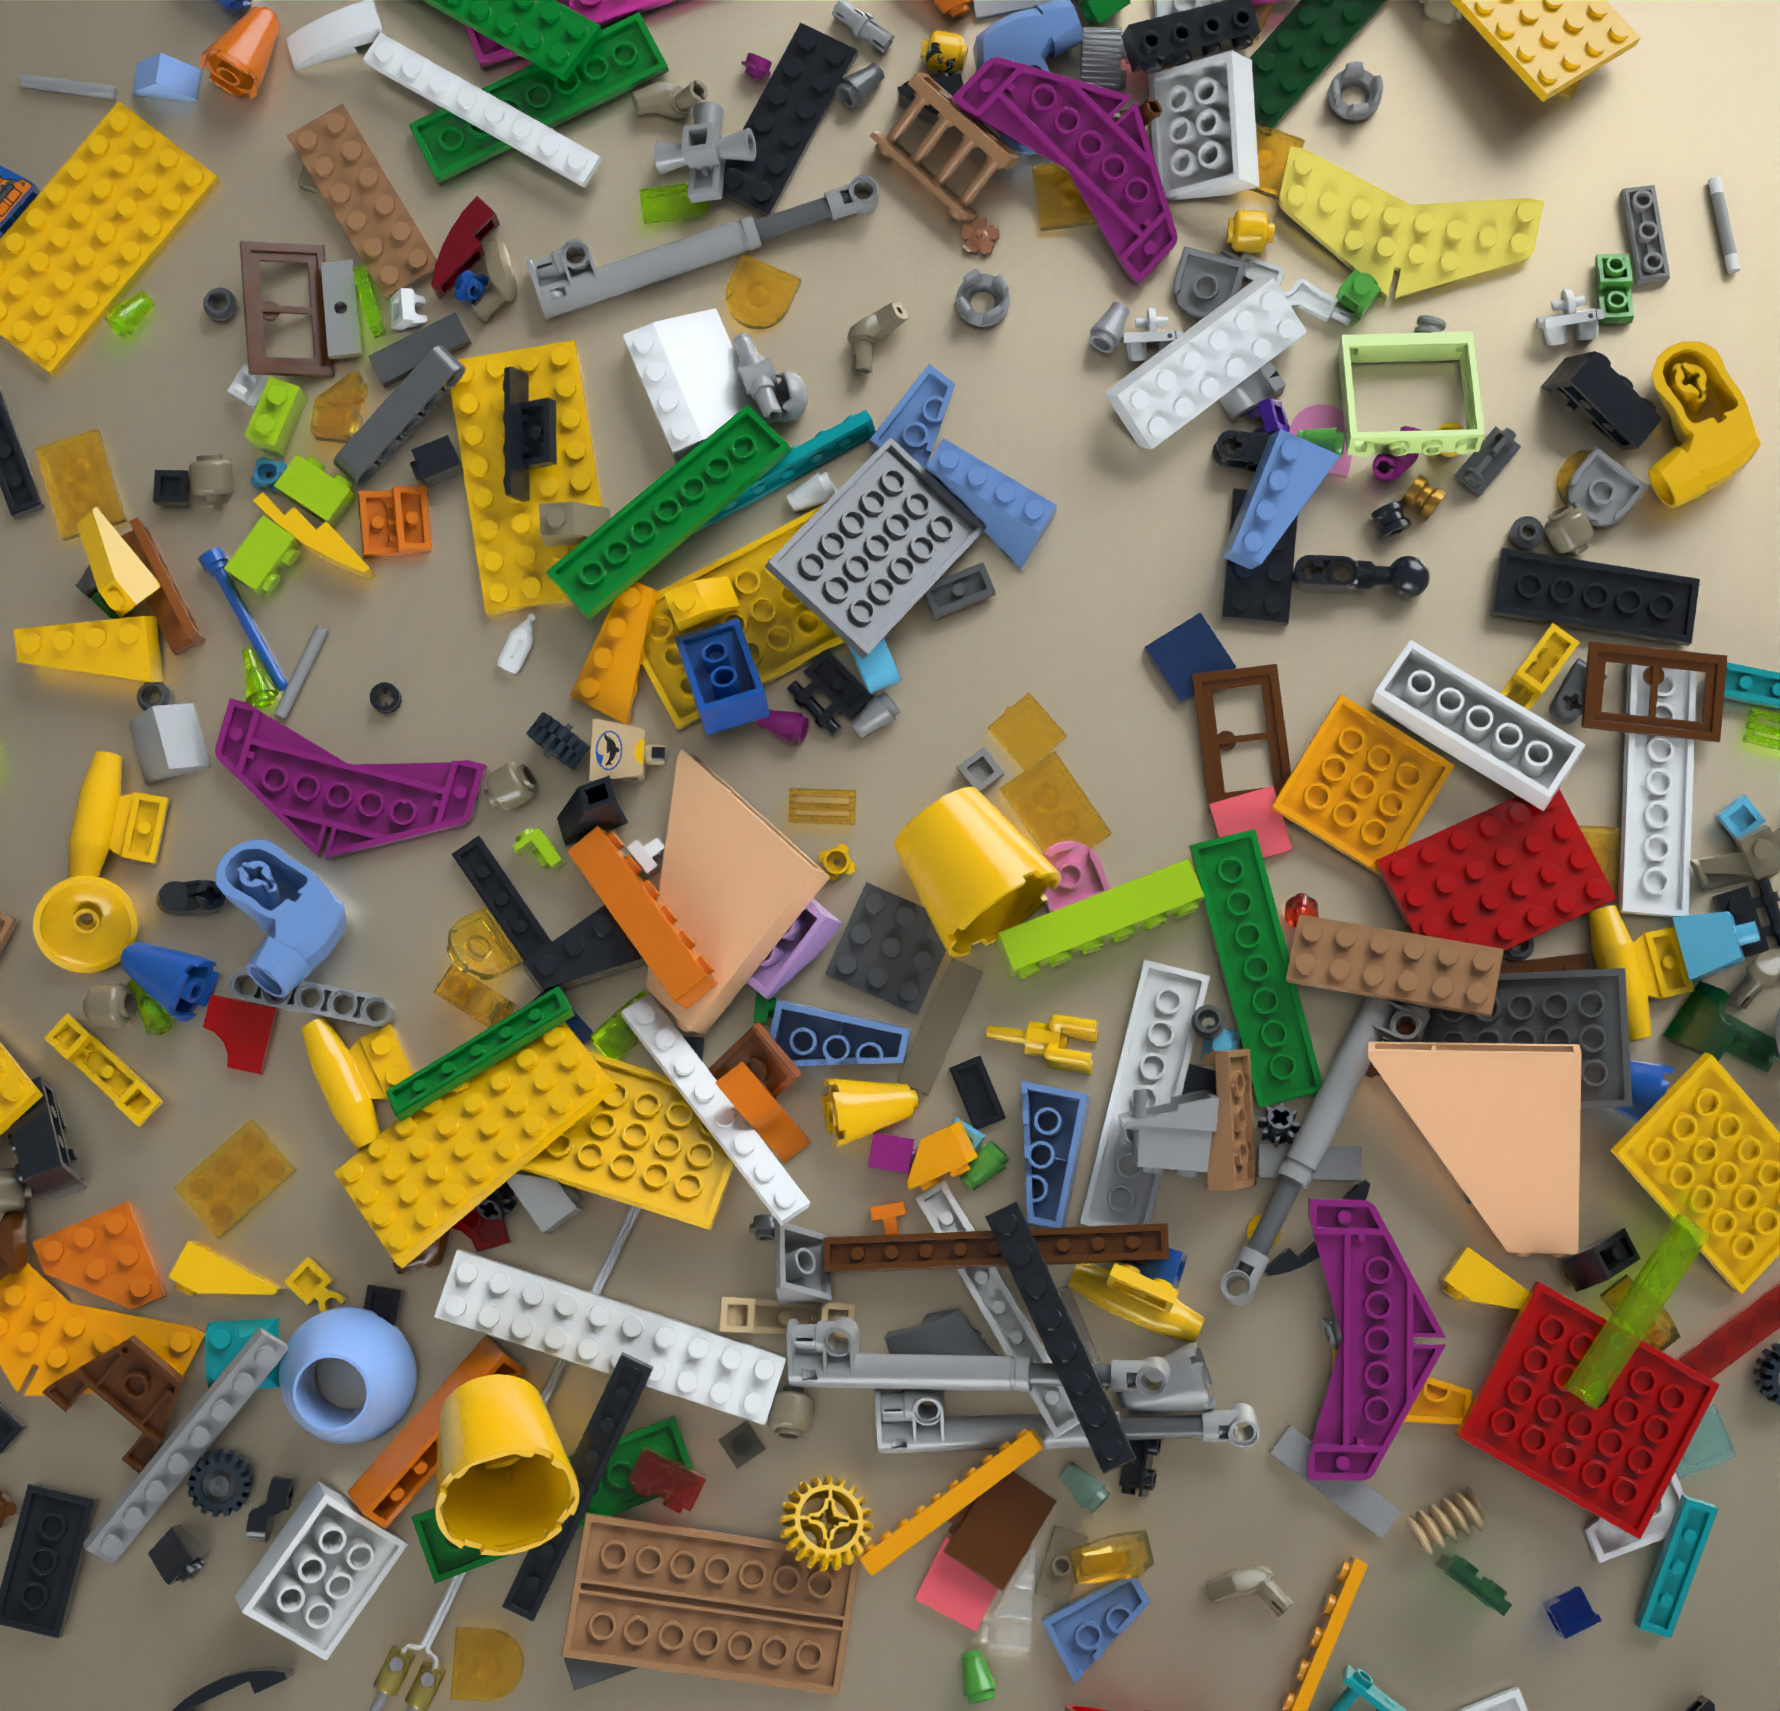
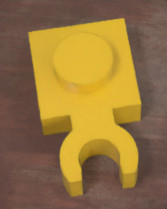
M307 1257L284 1281L307 1305H311L317 1300L320 1312L329 1310L328 1302L332 1298H335L340 1304L347 1302L342 1293L328 1289L334 1279L311 1257Z

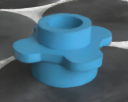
M266 457L259 458L256 461L251 484L257 489L264 487L270 489L273 493L279 492L274 485L287 468V465L282 461L276 463ZM268 472L272 473L270 478L266 476Z

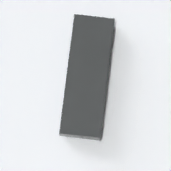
M456 312L368 357L383 386L386 387L408 376L434 347L442 345L448 352L453 353L471 344V341Z

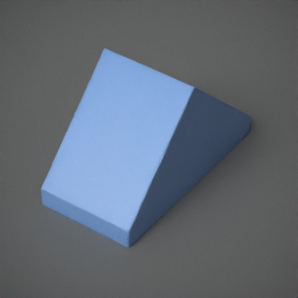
M158 53L137 63L133 95L197 102L202 71L168 55Z

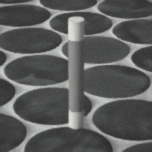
M1716 176L1708 179V185L1727 273H1735L1740 271V265L1721 177Z

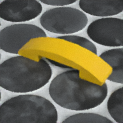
M66 1013L44 1037L66 1060L78 1067L115 1102L114 1105L138 1127H141L163 1103L160 1097L138 1074L70 1014Z

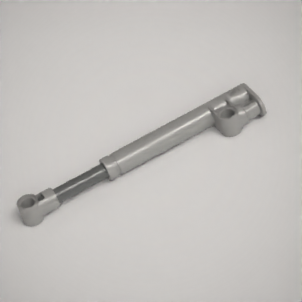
M857 176L848 185L824 192V197L757 220H753L752 216L740 219L738 222L733 221L595 268L588 246L583 241L577 239L569 240L562 248L552 251L550 256L532 261L530 257L525 258L547 320L745 253L746 250L751 251L762 247V240L830 217L834 221L855 213L869 214L878 205V186L870 176ZM861 190H866L872 195L870 198L862 200L857 198L856 194ZM575 254L585 256L582 262L577 264L570 263L569 259Z
M1366 996L1285 1156L1286 1160L1282 1162L1277 1172L1281 1179L1248 1245H1242L1230 1271L1225 1273L1221 1279V1291L1233 1305L1245 1306L1254 1299L1255 1288L1270 1260L1267 1255L1301 1187L1306 1189L1309 1187L1313 1179L1312 1175L1316 1173L1371 1063L1368 1058V1041L1382 1042L1384 1038L1391 1042H1421L1424 1035L1423 1030L1431 1016L1429 1014L1431 1007ZM1409 1022L1416 1025L1415 1031L1410 1035H1401L1398 1032L1399 1027L1404 1023ZM1237 1280L1245 1281L1247 1287L1243 1294L1239 1296L1230 1294V1286L1233 1282Z
M839 1317L834 1321H818L817 1324H798L797 1319H789L787 1325L788 1379L791 1387L965 1391L1017 1390V1392H1031L1033 1386H1063L1052 1363H1033L1031 1356H1018L1014 1358L1013 1356L861 1353L859 1327L851 1318ZM834 1331L843 1332L847 1336L848 1342L838 1341ZM1151 1356L1145 1360H1112V1364H1093L1103 1387H1111L1112 1392H1140L1144 1396L1151 1398L1163 1394L1171 1374L1170 1365L1166 1360L1158 1356ZM1147 1371H1155L1161 1376L1162 1380L1151 1382L1146 1378L1145 1373Z
M875 1389V1416L879 1454L998 1450L1006 1441L1010 1443L1017 1439L1015 1435L1022 1429L1026 1428L1028 1431L1032 1427L1046 1444L1043 1449L1091 1447L1080 1424L1055 1438L1042 1414L945 1417L943 1390L905 1389L904 1392L883 1393L882 1389ZM924 1401H931L935 1404L932 1406H925L921 1403ZM1245 1403L1235 1404L1228 1410L1201 1411V1415L1120 1417V1411H1115L1128 1440L1203 1438V1442H1232L1237 1447L1246 1448L1255 1444L1259 1438L1256 1411L1252 1406ZM1239 1423L1249 1424L1247 1427L1244 1428L1236 1427V1425H1238Z

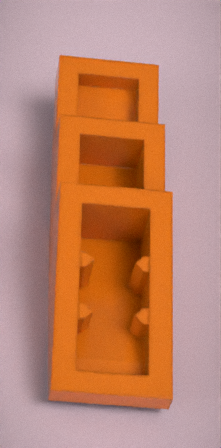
M743 1061L715 1082L729 1101L784 1163L811 1143L805 1133Z

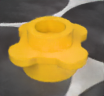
M840 843L836 848L828 851L822 850L818 854V861L823 864L825 873L830 876L828 881L834 882L839 876L844 874L852 875L856 870V864L850 860L848 855L849 847L846 844ZM836 859L840 861V864L837 866L834 865Z

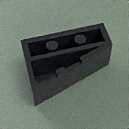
M1596 351L1564 358L1541 386L1548 393L1554 389L1569 400L1566 407L1572 412L1579 408L1593 420L1590 426L1622 451L1639 448L1663 419L1655 411L1656 407L1648 399L1641 397L1633 389L1632 382L1625 376L1619 375L1611 367L1610 360L1605 355Z
M603 905L525 960L523 968L543 995L558 985L563 990L583 985L585 982L602 977L606 978L634 967L644 966L646 962L608 908Z
M40 1076L31 1081L43 1096L10 1126L11 1134H8V1141L13 1152L17 1154L18 1163L15 1164V1171L20 1182L26 1183L50 1203L87 1189L84 1178L80 1179L75 1174L71 1164V1160L77 1159L74 1148L67 1150L63 1133L66 1125L54 1089Z

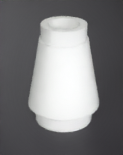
M827 472L821 475L816 473L793 490L792 493L787 494V498L796 513L800 510L825 504L837 490Z

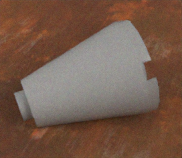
M1196 1341L1188 1343L1163 1357L1171 1369L1170 1379L1163 1394L1151 1398L1144 1396L1140 1392H1116L1120 1407L1122 1409L1127 1408L1130 1414L1209 1411L1216 1408L1215 1394L1208 1395L1207 1389L1210 1388L1209 1384H1212L1211 1376L1200 1348H1197ZM1147 1371L1145 1373L1146 1378L1151 1382L1162 1380L1161 1376L1155 1371Z

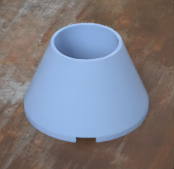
M340 1307L326 1310L313 1316L295 1331L287 1343L289 1350L281 1358L279 1384L282 1398L288 1411L302 1428L324 1441L342 1445H354L377 1439L390 1431L402 1419L413 1400L417 1383V1368L413 1351L402 1332L395 1325L392 1326L373 1311L356 1307ZM323 1358H339L355 1366L361 1373L366 1385V1401L364 1406L356 1409H342L327 1402L318 1391L315 1383L317 1361Z

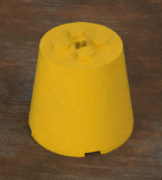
M965 787L939 798L910 820L894 842V848L941 942L949 955L953 957L970 954L973 950L971 946L982 942L986 947L997 940L999 932L1023 923L1048 900L1045 893L1049 888L1051 890L1057 889L1061 882V875L1058 870L975 787Z
M502 1374L478 1377L459 1386L446 1398L439 1414L435 1516L440 1531L451 1543L461 1549L466 1545L480 1549L481 1555L491 1556L524 1552L540 1546L562 1531L561 1525L570 1514L574 1515L577 1510L579 1486L540 1393L526 1380Z

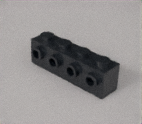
M1224 0L1129 24L1121 38L1132 73L1143 70L1144 74L1160 70L1162 65L1173 63L1174 66H1180L1192 61L1193 57L1203 55L1204 58L1222 53L1224 49L1232 47L1234 51L1246 49L1253 44L1252 42L1261 30L1252 0Z

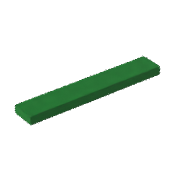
M558 985L385 1091L395 1117L399 1121L405 1120L575 1016L563 989Z

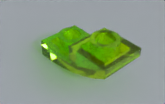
M644 990L616 1011L590 1036V1040L604 1056L618 1059L637 1045L638 1037L622 1018V1011L648 995Z

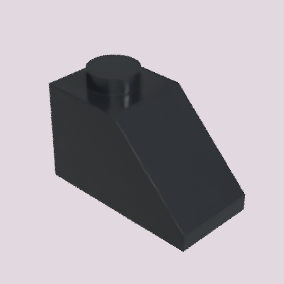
M1623 1228L1579 1249L1578 1254H1571L1560 1262L1564 1267L1566 1278L1572 1283L1575 1291L1579 1292L1611 1279L1641 1258L1626 1229Z

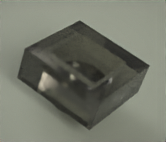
M748 1420L718 1439L737 1469L766 1450V1447Z

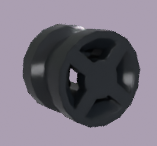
M1402 501L1391 502L1371 513L1373 521L1378 522L1380 526L1379 534L1381 539L1395 536L1412 526L1410 519L1406 518L1402 512L1404 508Z

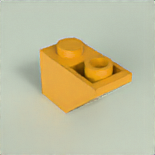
M961 1120L921 1139L906 1183L909 1190L920 1185L924 1191L941 1183L939 1176L950 1172L951 1176L955 1177L971 1169L968 1163L978 1156Z

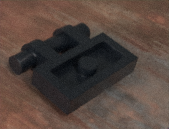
M828 649L803 671L804 675L811 681L809 685L803 688L795 680L787 688L795 697L794 702L800 708L804 707L815 718L814 723L820 729L825 728L832 736H835L842 729L834 719L839 712L850 721L873 698V695L869 694L867 689ZM819 691L831 702L826 709L813 698Z
M1770 879L1756 883L1760 896L1752 898L1748 886L1712 897L1717 912H1730L1733 915L1736 926L1752 921L1756 922L1761 941L1742 945L1745 958L1770 950L1766 937L1772 935L1775 936L1777 945L1780 947V908L1777 903L1780 901L1778 892L1773 891ZM1763 906L1770 925L1762 927L1756 908Z

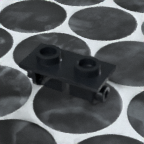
M1162 1439L1128 1440L1136 1456L1135 1463L1129 1462L1122 1466L1119 1485L1122 1486L1121 1493L1135 1495L1136 1489H1139L1138 1496L1147 1497L1149 1490L1153 1491L1155 1488L1157 1472L1152 1469L1153 1456H1158L1160 1453Z

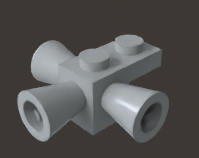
M705 101L697 103L693 107L694 125L683 126L682 143L656 141L654 144V161L660 174L688 165L690 168L687 196L691 203L722 199L726 159L754 161L756 158V142L752 130L746 128L722 138L719 129L725 114L724 109L717 103Z

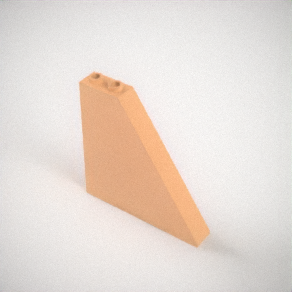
M681 750L677 755L658 901L662 907L666 904L677 916L678 921L675 922V925L680 932L684 929L696 943L693 950L699 957L703 955L715 969L711 974L718 984L687 1010L672 1000L649 966L646 989L654 996V1000L663 1011L667 1013L670 1011L676 1017L674 1023L688 1034L693 1031L705 1035L830 876L703 761L684 750Z
M1368 1041L1369 1060L1506 1251L1514 1252L1515 1255L1520 1257H1531L1535 1253H1549L1552 1257L1566 1258L1570 1254H1578L1581 1114L1580 1044Z

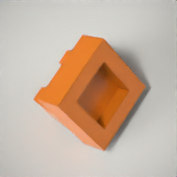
M904 1201L870 1207L872 1221L883 1220L885 1235L899 1234L896 1217L906 1216Z

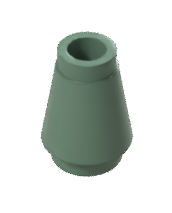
M1071 1462L1059 1475V1478L1082 1510L1087 1509L1091 1514L1111 1494L1105 1489V1483L1077 1466L1074 1462Z

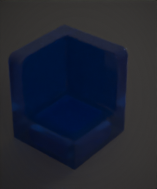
M1575 1586L1542 1603L1557 1635L1564 1639L1602 1621L1600 1615L1592 1610L1582 1588L1579 1586Z

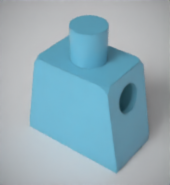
M1730 912L1673 917L1689 980L1693 983L1702 981L1744 962L1745 957L1742 945L1761 941L1755 921L1736 926L1733 915Z

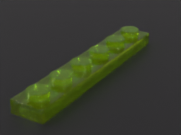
M1676 1215L1564 1388L1592 1408H1598L1711 1234L1684 1215Z

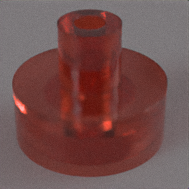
M1298 893L1296 896L1288 899L1285 904L1286 922L1293 927H1297L1299 914L1319 917L1317 901L1306 893Z

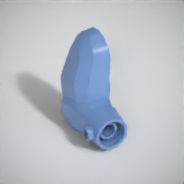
M1055 0L1035 5L1031 9L1011 13L992 23L976 36L973 47L976 72L987 60L993 57H1001L1049 71L1045 62L1048 56L1054 58L1083 41L1081 23L1070 0ZM997 131L1000 139L1014 151L1025 155L1038 154Z
M253 839L234 846L222 856L216 867V885L233 905L252 917L260 929L268 935L246 965L249 976L266 992L273 996L284 998L308 977L316 966L327 958L341 939L347 925L344 904L311 870L288 857L279 846L267 840Z

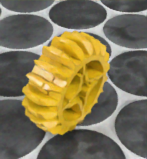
M827 1475L824 1478L823 1485L817 1476L811 1479L810 1485L802 1481L798 1485L799 1492L792 1490L788 1494L791 1502H784L781 1507L787 1514L779 1518V1523L789 1527L783 1529L780 1532L781 1538L791 1537L792 1539L785 1548L787 1551L795 1547L799 1550L795 1556L796 1561H800L804 1556L808 1557L807 1568L811 1569L816 1561H819L821 1572H825L828 1569L829 1561L835 1571L842 1567V1561L847 1565H851L854 1562L853 1554L860 1557L864 1553L862 1545H867L871 1540V1537L865 1532L871 1531L873 1523L863 1519L869 1517L872 1511L868 1508L861 1509L860 1506L864 1504L866 1497L860 1496L856 1499L853 1496L857 1491L856 1486H851L848 1491L844 1489L845 1479L841 1478L836 1486L833 1485L831 1475ZM815 1498H822L818 1512H809L807 1516L800 1515L803 1504ZM835 1501L845 1508L849 1516L842 1515L837 1511ZM824 1515L827 1517V1523L833 1524L828 1531L825 1529V1523L820 1522ZM803 1531H809L815 1535L817 1546L807 1539ZM852 1531L850 1540L846 1545L837 1549H830L831 1542L834 1540V1534Z

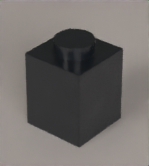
M448 435L411 450L415 459L410 462L417 481L423 479L428 488L464 474L458 455Z

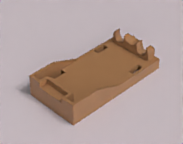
M1250 1049L1211 1051V1053L1204 1054L1201 1058L1202 1066L1215 1065L1216 1091L1219 1098L1217 1132H1214L1211 1141L1207 1169L1208 1191H1235L1257 1185Z

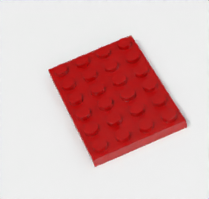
M1558 789L1544 811L1523 798L1516 796L1374 862L1410 933L1504 949V952L1617 899L1560 789Z

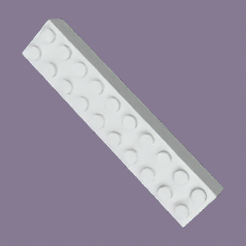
M461 1249L456 1251L434 1315L436 1318L612 1375L622 1352L654 1366L645 1386L763 1425L766 1423L787 1359L785 1355Z

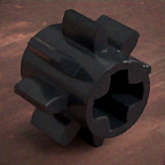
M1280 1103L1279 1106L1273 1108L1267 1105L1265 1107V1117H1259L1257 1127L1264 1129L1261 1136L1262 1141L1268 1139L1274 1143L1276 1148L1279 1144L1285 1142L1291 1145L1294 1139L1293 1133L1297 1134L1301 1127V1123L1295 1122L1297 1111H1290L1284 1107V1103Z
M505 1182L477 1205L475 1209H477L482 1217L488 1220L499 1219L502 1221L507 1213H512L517 1204V1201L512 1199L515 1193L508 1183Z

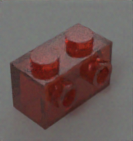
M643 1445L628 1475V1481L633 1483L631 1489L648 1498L654 1493L664 1498L662 1503L664 1506L681 1513L683 1508L691 1512L706 1481V1475Z

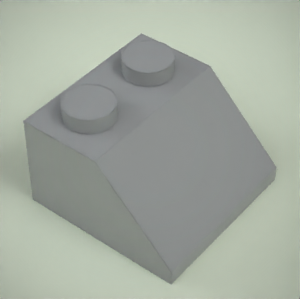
M515 1173L506 1181L542 1233L552 1234L584 1211L580 1205L584 1198L577 1188L559 1183L557 1180Z

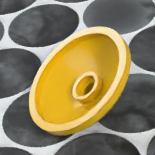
M95 876L71 877L52 886L38 902L33 918L34 937L42 953L57 966L78 973L99 972L119 963L124 949L135 942L138 930L136 909L129 896L114 883ZM83 913H90L93 918L86 921L81 918V915Z

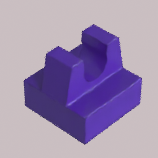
M1267 398L1258 402L1259 406L1248 412L1249 418L1252 420L1263 419L1262 427L1254 430L1253 433L1273 434L1279 429L1289 432L1290 427L1281 401Z

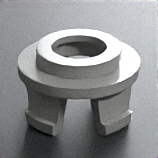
M1350 62L1345 65L1346 68L1343 71L1339 72L1332 79L1328 89V100L1334 112L1342 118L1362 120L1371 116L1377 110L1383 93V80L1381 75L1374 76L1364 70L1363 62ZM1351 86L1358 87L1365 94V102L1349 106L1342 99L1343 91Z
M978 269L967 273L963 277L964 282L960 285L956 295V306L959 314L968 323L979 327L998 323L1006 315L1010 304L1009 288L1006 280L1000 274L996 277L990 274H980ZM978 292H987L993 296L995 305L993 309L986 313H978L971 306L972 297Z

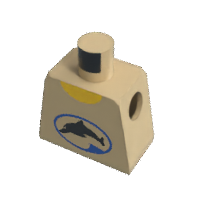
M592 719L589 782L608 775L614 785L646 780L647 765H666V745H648L646 729L601 719Z

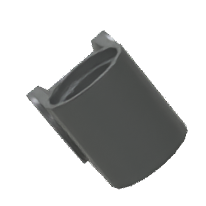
M1578 658L1572 665L1562 682V686L1550 704V715L1557 723L1570 724L1582 714L1587 662L1581 658ZM1566 701L1571 703V711H1567L1565 709L1567 704Z

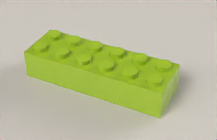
M1188 858L998 933L997 943L1011 978L1019 975L1020 979L1024 980L1039 974L1041 966L1050 963L1052 968L1071 961L1072 954L1082 951L1083 956L1102 949L1104 942L1113 939L1114 943L1133 937L1136 929L1143 926L1146 931L1160 927L1165 924L1164 921L1168 920L1167 917L1175 914L1177 919L1193 914L1196 912L1195 909L1199 908V903L1204 898V893Z

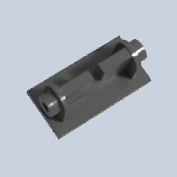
M1495 426L1483 440L1479 452H1473L1454 476L1480 496L1521 448L1514 441L1516 437L1515 432L1509 428L1501 431Z

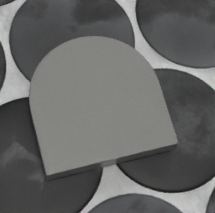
M1184 246L1173 286L1175 299L1180 309L1189 317L1202 320L1240 291L1248 266L1247 263Z
M1596 446L1571 476L1567 486V501L1573 508L1583 509L1591 525L1607 526L1621 520L1649 486Z

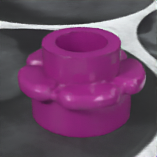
M748 53L746 60L741 62L746 67L744 73L762 80L764 75H771L769 70L772 62L761 56Z

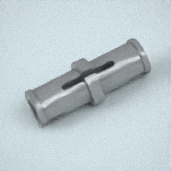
M839 0L833 8L832 15L851 28L855 36L858 38L863 37L882 53L891 46L895 35L875 22L871 14L868 12L863 13L847 0Z

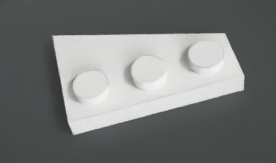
M1676 1472L1640 1540L1600 1517H1597L1584 1528L1597 1562L1607 1561L1666 1538L1680 1497L1685 1495Z

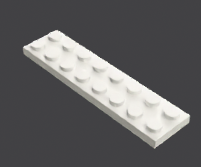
M1627 665L1626 714L1648 716L1650 686L1644 682L1643 672L1649 666ZM1662 668L1664 680L1658 685L1656 717L1695 721L1697 672ZM1625 733L1619 913L1670 918L1689 915L1695 740Z
M1144 959L1079 1224L1086 1226H1113L1151 1223L1162 1174L1143 1173V1169L1137 1167L1132 1159L1133 1129H1123L1118 1122V1114L1132 1111L1134 1089L1147 1090L1146 1108L1170 1103L1171 1097L1182 1095L1196 1033L1192 1029L1191 1019L1193 1013L1204 1004L1210 976Z

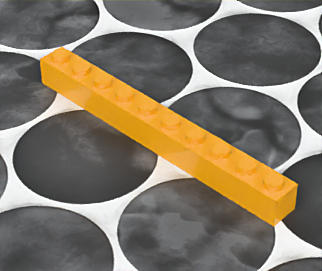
M1033 1427L1028 1431L1026 1428L1022 1429L1015 1435L1017 1438L1012 1443L1006 1441L998 1448L1000 1452L994 1456L990 1453L981 1460L982 1465L976 1469L973 1466L964 1473L965 1478L960 1482L956 1479L947 1486L948 1491L944 1494L940 1492L929 1499L931 1503L928 1506L924 1507L923 1504L912 1512L914 1516L909 1520L905 1517L896 1524L897 1529L892 1533L889 1530L879 1537L880 1542L876 1545H873V1543L867 1545L864 1548V1554L859 1559L871 1576L875 1575L1042 1450L1046 1444Z

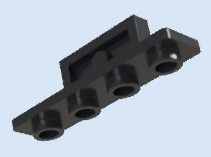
M514 367L504 368L503 422L505 425V444L503 446L505 476L503 484L506 496L525 502L530 499L529 470L557 465L556 400L548 397L529 401L528 374Z

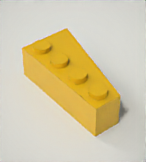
M138 616L13 629L17 662L151 683L164 682L156 616Z

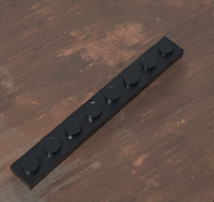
M1014 1202L985 1216L1102 1473L1106 1474L1135 1460L1136 1456L1019 1204Z
M622 1352L570 1461L579 1486L577 1510L574 1515L570 1514L561 1525L562 1531L540 1546L528 1550L502 1605L503 1608L534 1622L654 1366Z

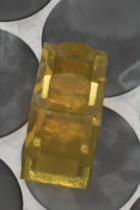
M351 371L315 398L310 431L316 440L347 443L362 427L363 416L360 415L361 403H366L368 385L364 382L359 372Z
M451 964L434 990L435 994L488 1028L511 1015L517 1006L453 964Z

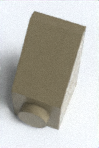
M578 502L539 504L540 533L545 546L580 544L610 519V509Z

